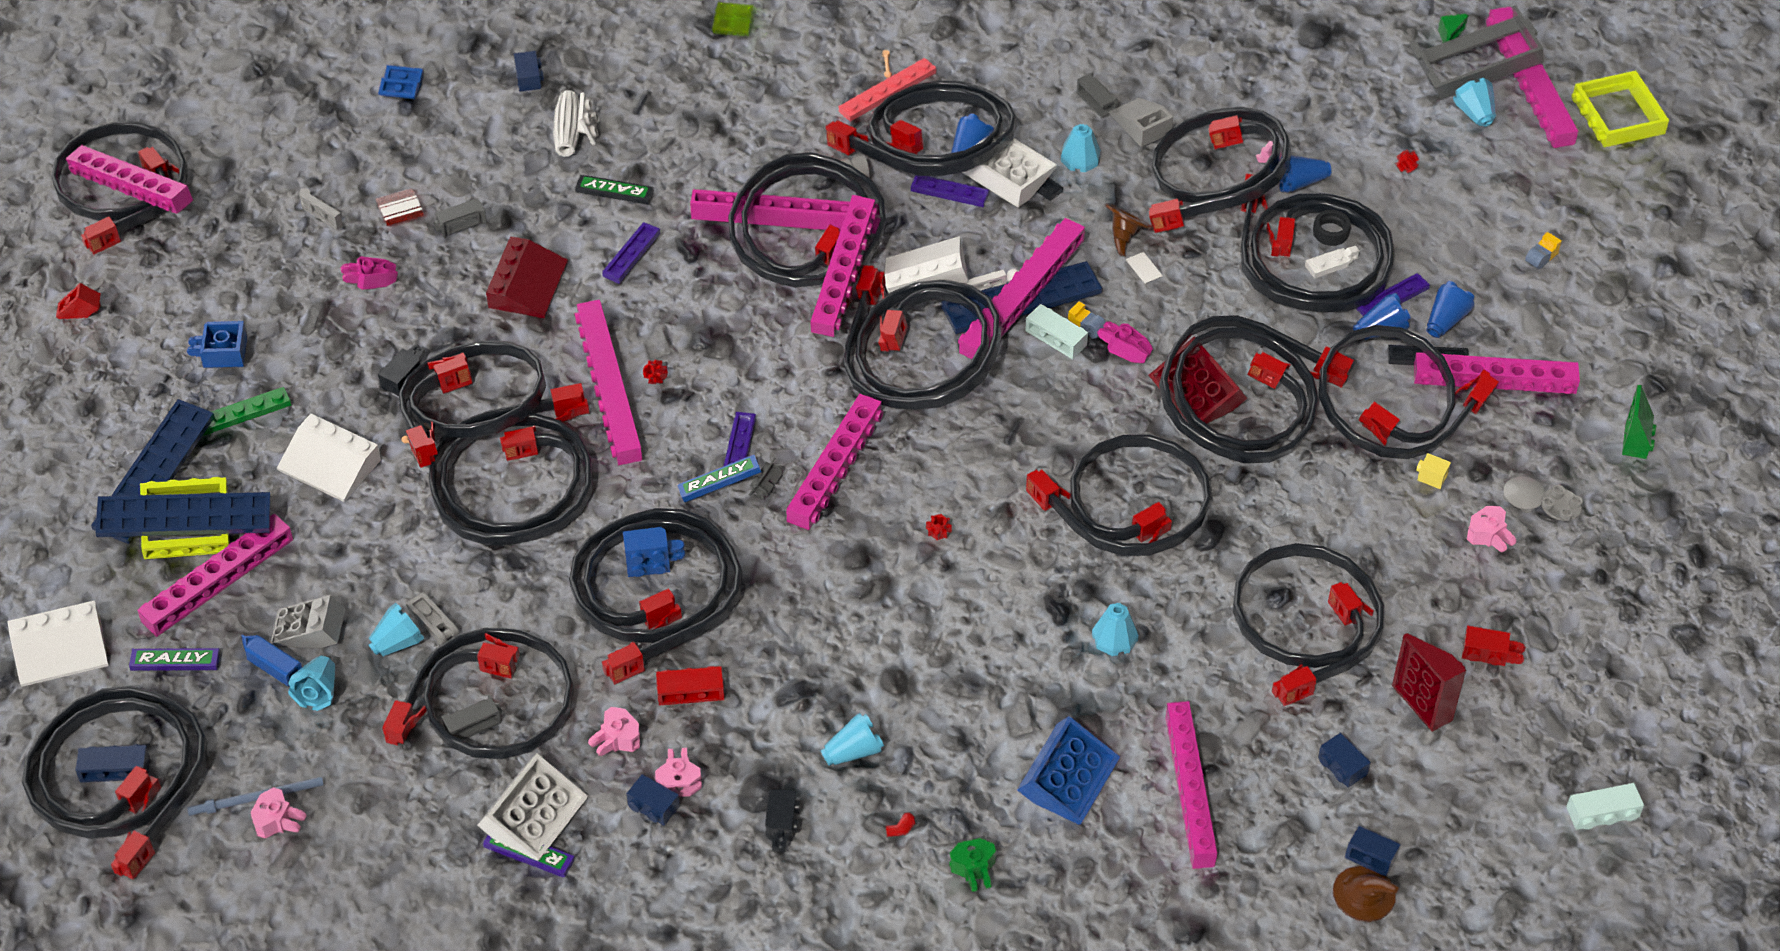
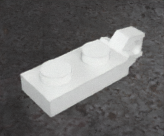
M1356 246L1348 247L1346 250L1345 248L1337 249L1306 260L1305 267L1315 279L1347 268L1353 260L1359 258L1360 251Z

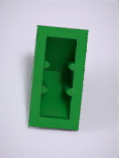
M1469 15L1440 16L1438 32L1443 43L1458 38L1466 29Z

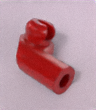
M909 812L904 813L897 825L886 826L887 837L907 835L915 825L914 815Z

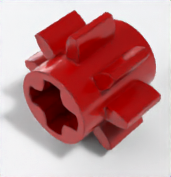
M1407 149L1396 157L1398 162L1395 164L1400 172L1405 170L1407 173H1410L1419 166L1417 161L1420 159L1415 151L1410 153Z
M649 360L648 364L643 368L644 378L649 379V384H662L668 375L667 366L662 365V360Z
M942 514L931 515V522H926L928 536H932L936 540L946 539L947 532H952L950 518H946Z

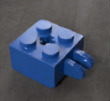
M244 321L205 323L203 336H191L189 338L188 344L191 346L187 348L188 355L201 357L203 368L244 367L248 338Z
M662 527L623 531L628 577L670 572L669 561H677L685 557V551L683 550L685 547L684 542L680 539L667 540L666 530Z

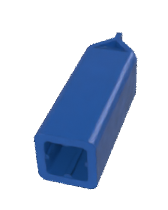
M242 634L241 638L247 660L290 687L289 680L293 674L302 668L301 662L259 635L244 636Z

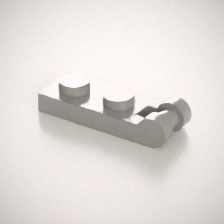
M307 188L299 191L301 206L304 210L336 230L343 226L341 213L336 208L333 209L323 200H319L311 195L310 190Z
M424 592L406 603L407 609L432 634L439 645L447 642V639L451 636L455 637L459 634L457 627ZM445 627L446 630L441 632L440 629Z

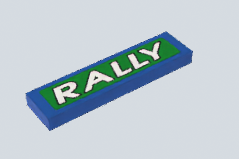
M751 455L680 483L677 486L683 501L687 502L756 475L761 470L755 455Z

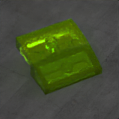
M718 2L712 28L713 33L749 36L754 5Z

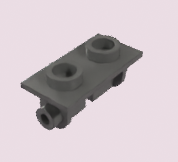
M775 457L771 463L766 461L761 468V477L756 476L752 481L750 487L753 489L748 494L749 496L752 492H755L759 499L766 498L774 487L773 484H776L780 476H782L783 467L773 463L776 459Z

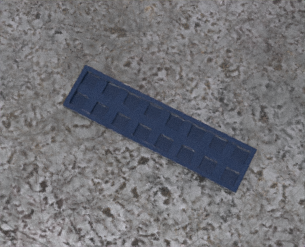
M1087 261L1060 268L1020 316L1030 314L1040 304L1051 308L1101 294L1102 287ZM1005 284L980 291L992 300L1000 294ZM967 296L969 299H971L973 302L979 305L981 311L984 308L987 309V307H985L983 304L978 302L973 297ZM941 301V307L955 334L968 331L971 323L978 319L975 314L961 304Z
M177 399L111 496L140 495V483L173 480L215 418L214 413ZM95 518V520L93 521V523L91 524L92 530H95V531H96V518ZM134 536L112 538L129 544Z
M270 492L98 496L95 533L96 537L270 533L271 494Z

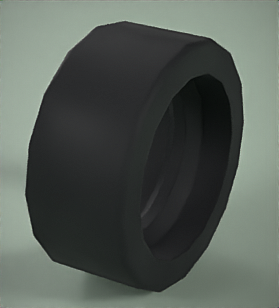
M1322 211L1316 215L1314 220L1313 235L1317 241L1328 246L1343 244L1350 234V219L1341 211ZM1332 223L1340 226L1343 230L1329 232L1321 226Z

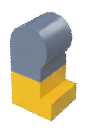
M1549 232L1545 233L1542 240L1527 253L1525 261L1537 269H1541L1559 253L1562 240Z
M1080 301L1068 311V320L1078 327H1082L1088 332L1089 337H1098V330L1103 328L1106 322L1104 318L1086 310L1085 304Z

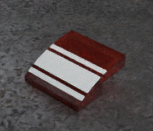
M412 188L375 199L386 226L424 216Z

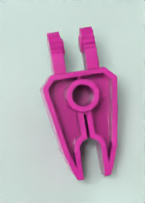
M359 257L356 263L343 264L340 267L341 272L344 273L342 276L343 281L346 283H357V287L362 290L387 287L396 282L398 272L395 271L396 264L379 258Z
M1107 321L1103 328L1098 330V336L1109 344L1107 347L1109 352L1134 363H1145L1147 357L1149 358L1153 348L1148 339L1127 323H1122L1118 326Z

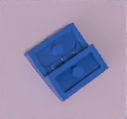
M387 65L384 78H381L378 95L415 99L422 83L423 69Z

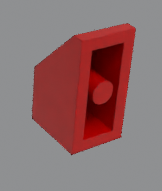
M82 283L78 284L58 302L56 318H88L92 313H96L101 306V293Z

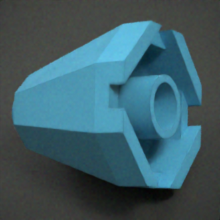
M1480 78V82L1477 83L1474 80L1469 81L1456 90L1457 96H1454L1453 100L1477 125L1488 126L1492 124L1496 116L1493 86L1485 78Z
M1079 124L1073 127L1063 144L1061 162L1069 170L1075 171L1076 168L1080 169V172H1087L1098 166L1101 150L1093 130L1088 125Z
M397 603L388 608L368 638L371 642L368 646L376 655L380 653L382 656L418 644L424 639V636L420 634V630L410 617L400 610L402 608Z
M1120 603L1110 604L1092 629V637L1095 639L1096 648L1111 656H1116L1119 652H1124V654L1130 653L1138 641L1139 635L1128 608Z
M319 656L302 667L289 680L290 688L288 694L300 707L314 706L312 710L316 711L330 706L334 698L335 663L329 657Z

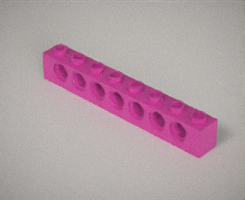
M81 145L66 158L69 165L68 168L74 175L97 182L100 185L120 191L140 201L148 202L166 211L178 214L193 201L187 185Z
M856 195L851 197L811 318L812 333L834 337L836 330L841 328V314L846 313V299L851 297V284L857 278L858 271H856V268L861 266L863 258L861 253L862 250L865 251L867 248L868 239L866 237L871 235L873 228L871 222L872 219L875 220L877 217L878 208H875L874 199Z
M1416 352L1414 384L1446 386L1438 366L1425 353ZM1442 354L1448 363L1455 379V386L1462 387L1469 381L1477 378L1483 369L1491 373L1490 376L1499 381L1495 389L1576 394L1580 382L1578 362Z
M862 394L858 395L787 507V522L810 530L812 525L818 522L822 509L827 508L830 496L836 493L840 480L845 479L849 466L855 463L859 450H863L867 437L873 434L875 424L881 421L883 417L881 401Z
M274 513L270 516V533H245L219 553L214 554L202 565L197 566L192 572L177 580L175 584L160 592L155 598L144 603L137 609L141 623L158 637L292 542L293 537L290 527Z
M1189 701L1167 703L1165 719L1192 869L1215 867L1217 849Z

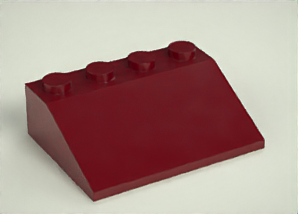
M510 236L486 291L488 308L545 318L568 264V259L529 239Z
M1195 336L1178 350L1172 361L1168 376L1171 400L1182 416L1183 414L1176 404L1172 380L1180 354L1196 338ZM1202 345L1197 347L1185 360L1181 374L1184 396L1197 417L1206 424L1232 412L1248 399ZM1165 361L1148 375L1159 389Z
M1406 633L1403 635L1392 687L1433 732L1453 721L1466 669L1463 663L1458 661L1452 654Z

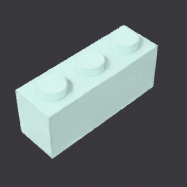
M1042 304L1026 317L1025 331L1071 359L1075 358L1087 346V331Z
M1631 783L1570 795L1566 808L1575 829L1578 830L1583 828L1591 829L1603 824L1612 825L1624 820L1633 821L1640 817L1644 804L1635 784Z

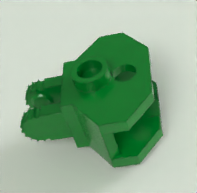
M981 838L958 843L949 853L951 873L964 877L965 881L969 882L972 892L977 891L976 879L980 878L983 879L986 889L991 888L988 871L996 861L994 843ZM968 847H975V849L968 851Z

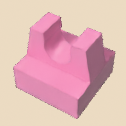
M1269 141L1265 147H1262L1261 154L1256 155L1259 163H1266L1271 156L1272 141Z

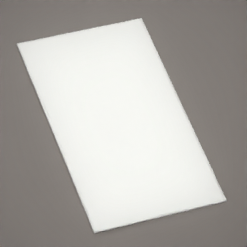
M1144 252L1125 259L1144 283L1163 276Z

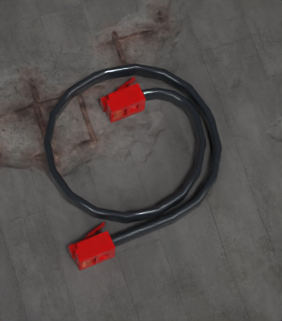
M1232 107L1215 109L1193 116L1169 130L1154 149L1152 170L1160 189L1173 197L1174 200L1152 204V208H1149V217L1155 233L1184 227L1183 218L1236 207L1258 199L1275 187L1288 170L1291 157L1289 136L1281 121L1263 110ZM1242 119H1244V120H1250V121H1249V122H1242ZM1209 125V135L1214 149L1243 143L1242 135L1248 134L1262 135L1273 142L1272 154L1261 170L1244 182L1222 190L1195 192L1180 189L1164 180L1160 173L1161 159L1169 147L1188 132ZM1275 131L1278 132V134L1280 135V137H1281V139H1282V141H1283V143H1284V146H1283V156H1282V159H1281L1280 162H1279V156H1280V147H1281V145H1280L1279 137H1278V135L1276 134Z

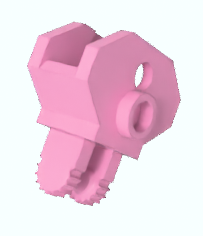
M1486 506L1471 516L1467 540L1472 545L1493 546L1498 551L1504 552L1507 549L1505 543L1513 546L1517 541L1515 536L1506 529V511L1500 506Z
M611 707L604 712V724L601 725V730L595 733L588 743L591 747H595L605 741L596 751L600 756L605 755L611 750L615 752L618 750L634 752L640 748L639 723L626 709Z
M682 748L681 758H675L673 749H668L666 763L655 771L656 782L679 794V797L692 796L702 788L700 768L689 762L687 748ZM681 787H683V789H682L681 791H677V790L675 789V788H681Z
M272 788L260 794L250 812L257 836L265 839L278 832L283 833L284 830L298 833L301 826L290 819L304 821L307 817L306 813L302 810L290 807V803L285 802L282 790Z

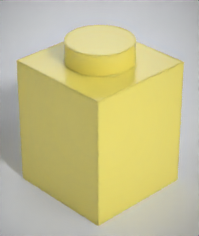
M1428 453L1425 459L1420 460L1416 471L1419 472L1417 480L1441 489L1448 476L1451 462Z

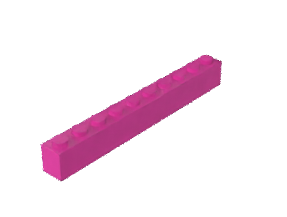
M1511 6L1490 10L1489 17L1486 19L1487 27L1513 18ZM1520 32L1495 40L1499 45L1500 52L1504 54L1506 59L1531 50ZM1542 63L1513 73V76L1519 82L1520 89L1526 95L1527 102L1533 108V113L1537 116L1540 127L1544 129L1547 140L1551 142L1553 148L1575 145L1578 130Z
M693 189L690 201L691 219L728 222L729 212L738 193ZM760 195L754 202L748 217V224L826 230L829 224L841 231L850 202ZM748 196L740 207L735 223H742L741 213ZM875 204V208H878V212L876 219H872V234L876 233V230L880 222L878 204Z
M1064 218L1060 224L1058 223L1055 226L1051 235L1046 236L1043 244L1035 249L1032 257L1024 262L1019 272L1016 271L1012 280L1003 286L1000 294L992 299L1002 322L1001 337L1083 243L1085 239L1084 226ZM984 308L982 313L990 329V347L993 337L994 320L989 309ZM978 319L971 323L968 331L963 333L958 340L959 353L970 359L973 358L981 344L982 327Z
M600 300L577 304V312L574 313L576 324L581 326L578 327L580 339L584 338L582 346L584 353H588V356H586L588 368L592 367L590 371L592 383L596 382L594 391L596 397H600L598 406L600 412H604L602 416L604 428L608 427V431H606L608 443L612 442L613 446H610L612 458L617 459L618 465L642 461L640 442Z

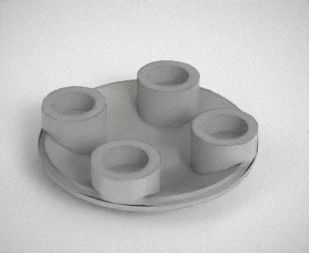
M1524 476L1515 477L1505 484L1503 499L1514 507L1521 509V511L1530 513L1541 505V497L1545 490L1538 481Z
M1554 485L1552 489L1545 491L1541 497L1543 510L1554 519L1570 521L1576 519L1581 514L1583 499L1566 490L1562 485Z

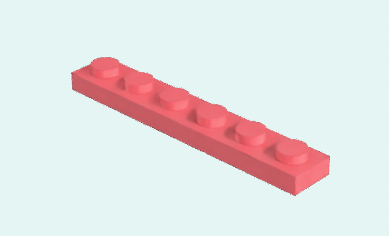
M923 58L840 105L839 112L851 122L876 108L892 94L918 84L934 75L936 67L926 58Z

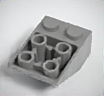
M1142 98L1109 111V114L1141 147L1164 137L1173 127L1174 117L1162 105Z
M331 595L278 609L270 643L274 646L324 648L338 644L345 608Z

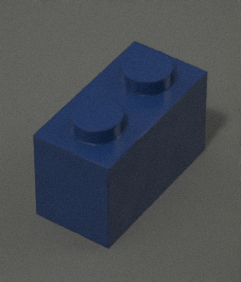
M536 51L513 53L519 92L541 89V81H544L543 71L539 70L542 69L541 59L536 57Z
M1341 733L1320 746L1318 755L1320 763L1328 768L1335 778L1347 788L1368 775L1371 762Z
M643 774L626 793L627 804L631 810L637 813L640 812L646 815L652 822H658L664 826L680 807L679 794Z
M1358 826L1348 843L1344 858L1387 877L1397 858L1401 844Z

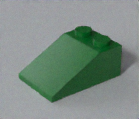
M1637 385L1625 423L1622 455L1647 459L1648 452H1653L1655 440L1651 439V437L1655 436L1657 425L1653 424L1654 414L1642 385Z

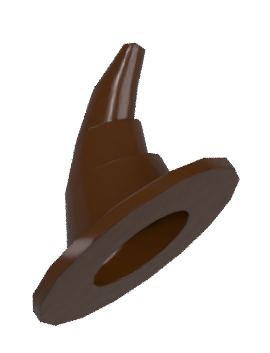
M1106 203L1105 207L1111 210L1113 214L1112 228L1116 250L1119 255L1125 256L1126 246L1131 236H1134L1140 227L1152 229L1153 226L1117 206Z
M1363 866L1345 869L1338 874L1333 883V898L1337 907L1345 915L1357 921L1365 922L1381 920L1390 914L1396 903V893L1399 891V887L1394 885L1387 877Z

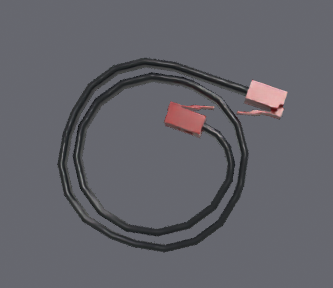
M936 80L915 84L887 97L873 110L868 124L869 135L873 144L868 142V136L858 134L856 128L839 120L836 122L832 121L826 125L828 146L846 155L858 151L896 170L917 176H946L969 171L998 155L1013 140L1017 123L1010 103L996 93L962 81ZM935 101H961L981 107L993 116L996 124L994 131L987 138L966 150L943 155H921L917 153L923 150L922 129L901 119L894 124L890 121L897 113L915 105ZM1000 111L1006 114L1009 120L1008 128L1002 135L1003 117ZM882 118L885 130L891 136L892 143L884 141L877 135L876 128Z
M813 152L785 154L763 164L744 183L736 195L728 215L730 244L740 261L762 278L794 288L820 286L823 284L827 271L819 275H804L817 270L823 263L829 266L840 234L839 228L829 224L815 246L816 257L812 261L798 266L778 264L759 251L749 234L748 217L755 200L770 185L791 176L816 174L836 179L854 191L857 196L868 198L860 186L862 184L870 191L879 206L880 222L872 242L866 251L862 250L861 266L856 268V271H858L857 281L863 265L868 264L878 249L886 228L884 198L873 180L845 162ZM747 196L748 198L741 213L743 239L755 260L745 254L735 236V220ZM867 235L866 239H868V242L871 235ZM852 294L850 298L846 299L847 308L852 302Z
M1246 173L1245 180H1247L1254 174ZM1310 193L1297 194L1278 200L1268 208L1265 195L1259 197L1261 199V206L1264 207L1265 211L1260 214L1252 232L1251 253L1253 266L1262 279L1258 277L1249 264L1247 253L1251 213H1256L1258 199L1241 204V211L1246 212L1240 247L1242 272L1255 290L1273 302L1313 312H1347L1369 304L1385 290L1392 272L1394 260L1392 233L1379 214L1359 201L1333 194ZM1291 209L1286 217H1280L1277 239L1274 240V234L1267 222L1279 212ZM1337 210L1347 215L1350 222L1361 229L1374 245L1376 262L1373 270L1358 284L1338 291H1309L1289 285L1272 274L1259 257L1257 239L1264 224L1267 223V233L1272 247L1271 256L1290 257L1295 219L1307 213ZM1381 235L1385 241L1387 253L1386 268L1383 273L1382 279L1368 292L1363 293L1376 281L1381 266L1383 264L1384 254L1380 237Z
M863 265L856 286L860 301L845 343L843 362L852 386L858 393L881 401L883 406L896 409L940 408L966 397L986 379L997 358L1001 344L1002 327L1000 316L990 297L973 285L951 280L914 282L892 291L886 296L885 272L878 271V268L874 266ZM880 292H881V294H882V300L877 303L878 298H879V295H880ZM967 296L973 297L978 302L987 307L992 315L994 323L993 337L990 343V347V329L979 305L973 302ZM940 299L961 304L975 314L982 327L981 344L971 362L953 377L930 387L904 389L884 384L868 372L864 363L865 344L869 333L879 317L881 335L878 343L881 351H900L908 328L904 316L914 306L925 301ZM900 302L896 310H889L896 303ZM875 305L871 308L866 319L864 320L868 306ZM886 312V315H885V318H884V321H883L882 315ZM855 345V357L865 381L880 393L871 391L856 379L852 370Z
M1239 315L1211 316L1191 325L1171 349L1165 361L1159 383L1163 408L1180 432L1214 454L1241 463H1270L1292 453L1308 434L1314 422L1319 401L1314 378L1319 379V371L1330 348L1326 346L1321 353L1264 323ZM1211 327H1231L1216 328L1197 336L1178 358L1172 384L1176 404L1187 420L1186 422L1171 400L1168 376L1172 361L1178 350L1192 335ZM1240 338L1274 351L1289 363L1282 362L1264 352L1261 354L1256 352L1247 375L1274 389L1278 382L1287 387L1297 402V418L1285 431L1267 439L1240 440L1215 431L1197 417L1184 396L1181 380L1184 362L1197 347L1215 339ZM1337 352L1327 369V382L1342 388L1354 360ZM1300 356L1316 363L1313 369L1315 372L1309 371ZM1292 365L1305 383L1310 405L1304 428L1291 443L1271 452H1244L1266 450L1282 443L1302 423L1305 417L1307 401L1305 392L1297 380L1285 372V369H1289Z
M582 383L550 389L552 398L542 399L539 405L524 420L511 426L532 427L504 432L505 436L500 437L502 451L505 452L507 461L538 455L537 446H553L562 449L570 455L574 462L573 479L564 497L545 513L522 522L494 523L474 517L456 504L448 488L449 470L459 452L476 438L457 439L441 436L436 445L438 454L434 455L435 461L429 465V484L433 503L442 522L461 538L487 546L510 545L537 540L558 532L582 513L593 489L592 462L580 435L563 423V421L568 419L571 420L576 416L589 413L587 398H584ZM520 404L485 411L463 419L457 424H474L496 419L517 408ZM554 410L557 418L554 419L536 413ZM535 426L543 427L561 433L563 436H565L568 440H570L577 446L585 462V486L581 494L579 495L576 503L572 507H570V505L580 487V457L574 445H572L563 437L549 433L534 434V432H536ZM451 443L453 444L442 462L441 490L451 512L474 529L462 526L447 514L438 496L436 486L437 465Z
M653 508L620 518L587 537L573 557L569 583L577 608L585 619L603 634L624 642H632L628 646L608 654V659L602 661L603 672L607 677H610L615 685L645 671L644 661L699 637L724 621L740 599L743 574L733 546L726 536L707 518L683 509ZM662 527L666 530V533H679L702 543L715 555L721 570L719 587L707 605L688 618L671 624L681 619L682 613L679 605L675 604L674 595L668 588L639 601L640 611L615 613L603 608L596 601L591 587L593 572L605 553L624 541L623 531ZM596 547L587 560L583 581L584 590L590 605L589 608L581 597L577 580L581 564L592 549ZM722 548L730 559L735 572L733 591L722 607L715 611L725 597L728 580V566L721 551ZM645 623L647 628L652 630L624 629L619 626H634ZM634 642L652 644L641 649H638L637 645Z
M136 686L102 688L74 700L42 730L25 757L22 785L33 811L53 828L63 833L87 839L116 837L128 833L124 844L115 853V860L111 863L115 874L121 877L124 875L134 880L155 854L151 843L192 794L204 773L207 762L208 742L196 715L178 701L159 692ZM169 710L190 723L199 739L197 761L192 770V745L181 720ZM140 711L160 716L177 729L183 742L182 762L169 787L153 803V798L161 789L159 780L152 776L149 777L147 770L138 766L131 771L116 789L115 793L119 801L112 807L99 813L82 815L71 812L53 798L48 787L50 762L62 741L82 724L108 713ZM39 758V784L49 807L64 820L51 814L35 798L32 782L34 766ZM144 805L142 811L136 814L139 811V809ZM127 810L136 814L120 822L107 824L118 819ZM152 821L143 834L133 831Z

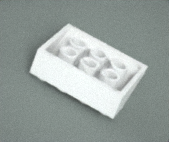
M1013 138L998 155L986 163L962 173L1016 207H1020L1032 198L1056 169L1057 164Z
M955 237L886 258L884 275L888 293L911 283L921 281L951 280L960 283L968 282L961 237Z
M310 414L298 427L277 470L345 502L377 466L381 458L377 444Z
M95 600L8 621L10 640L21 687L109 666L100 614Z
M536 753L477 826L494 840L538 861L588 796Z

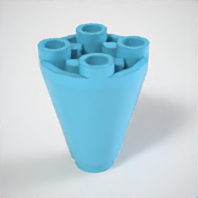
M861 713L857 714L824 745V749L820 750L828 766L833 763L837 765L882 752L881 747L884 744L877 733L873 735L870 728L873 727V724L866 714L863 716Z

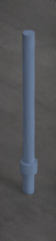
M322 777L274 788L282 790L284 795L324 786ZM270 789L214 801V799L207 800L204 804L187 807L188 815L192 816L205 812L211 814L217 812L216 810L257 801L260 794Z

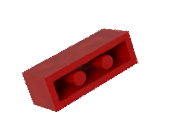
M722 666L656 672L659 706L724 700Z

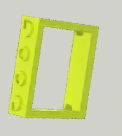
M1637 71L1575 84L1572 100L1576 103L1581 115H1584L1589 127L1593 129L1597 140L1601 142L1604 148L1666 134L1669 119ZM1629 89L1650 122L1609 131L1589 98Z
M226 477L140 483V495L228 493ZM221 534L222 536L149 541V536H141V549L144 559L217 554L230 544L229 534Z

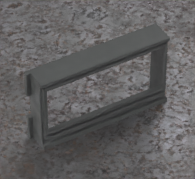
M1517 5L1513 6V18L1423 51L1417 41L1410 43L1415 59L1418 60L1440 100L1455 95L1456 90L1469 81L1474 80L1477 83L1480 82V78H1485L1491 82L1544 62L1543 47L1536 37L1538 32L1530 19L1523 17ZM1517 32L1521 33L1531 49L1444 82H1440L1430 65Z

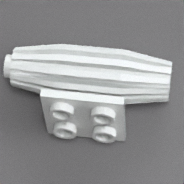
M562 92L555 108L553 137L556 153L563 157H568L574 153L579 133L587 134L591 144H596L599 117L597 112L593 111L592 102L590 99H587L584 92L580 93V105L578 95L575 92Z

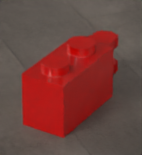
M1467 625L1461 659L1505 666V663L1522 664L1524 656L1520 653H1523L1526 647L1523 643L1511 641L1510 633Z

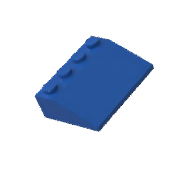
M1068 716L1056 724L1017 791L1034 804L1080 825L1120 756Z

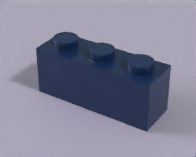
M139 744L132 746L112 745L109 747L89 746L87 748H78L75 771L80 783L124 781L136 766L147 770L148 773L150 755L146 745Z

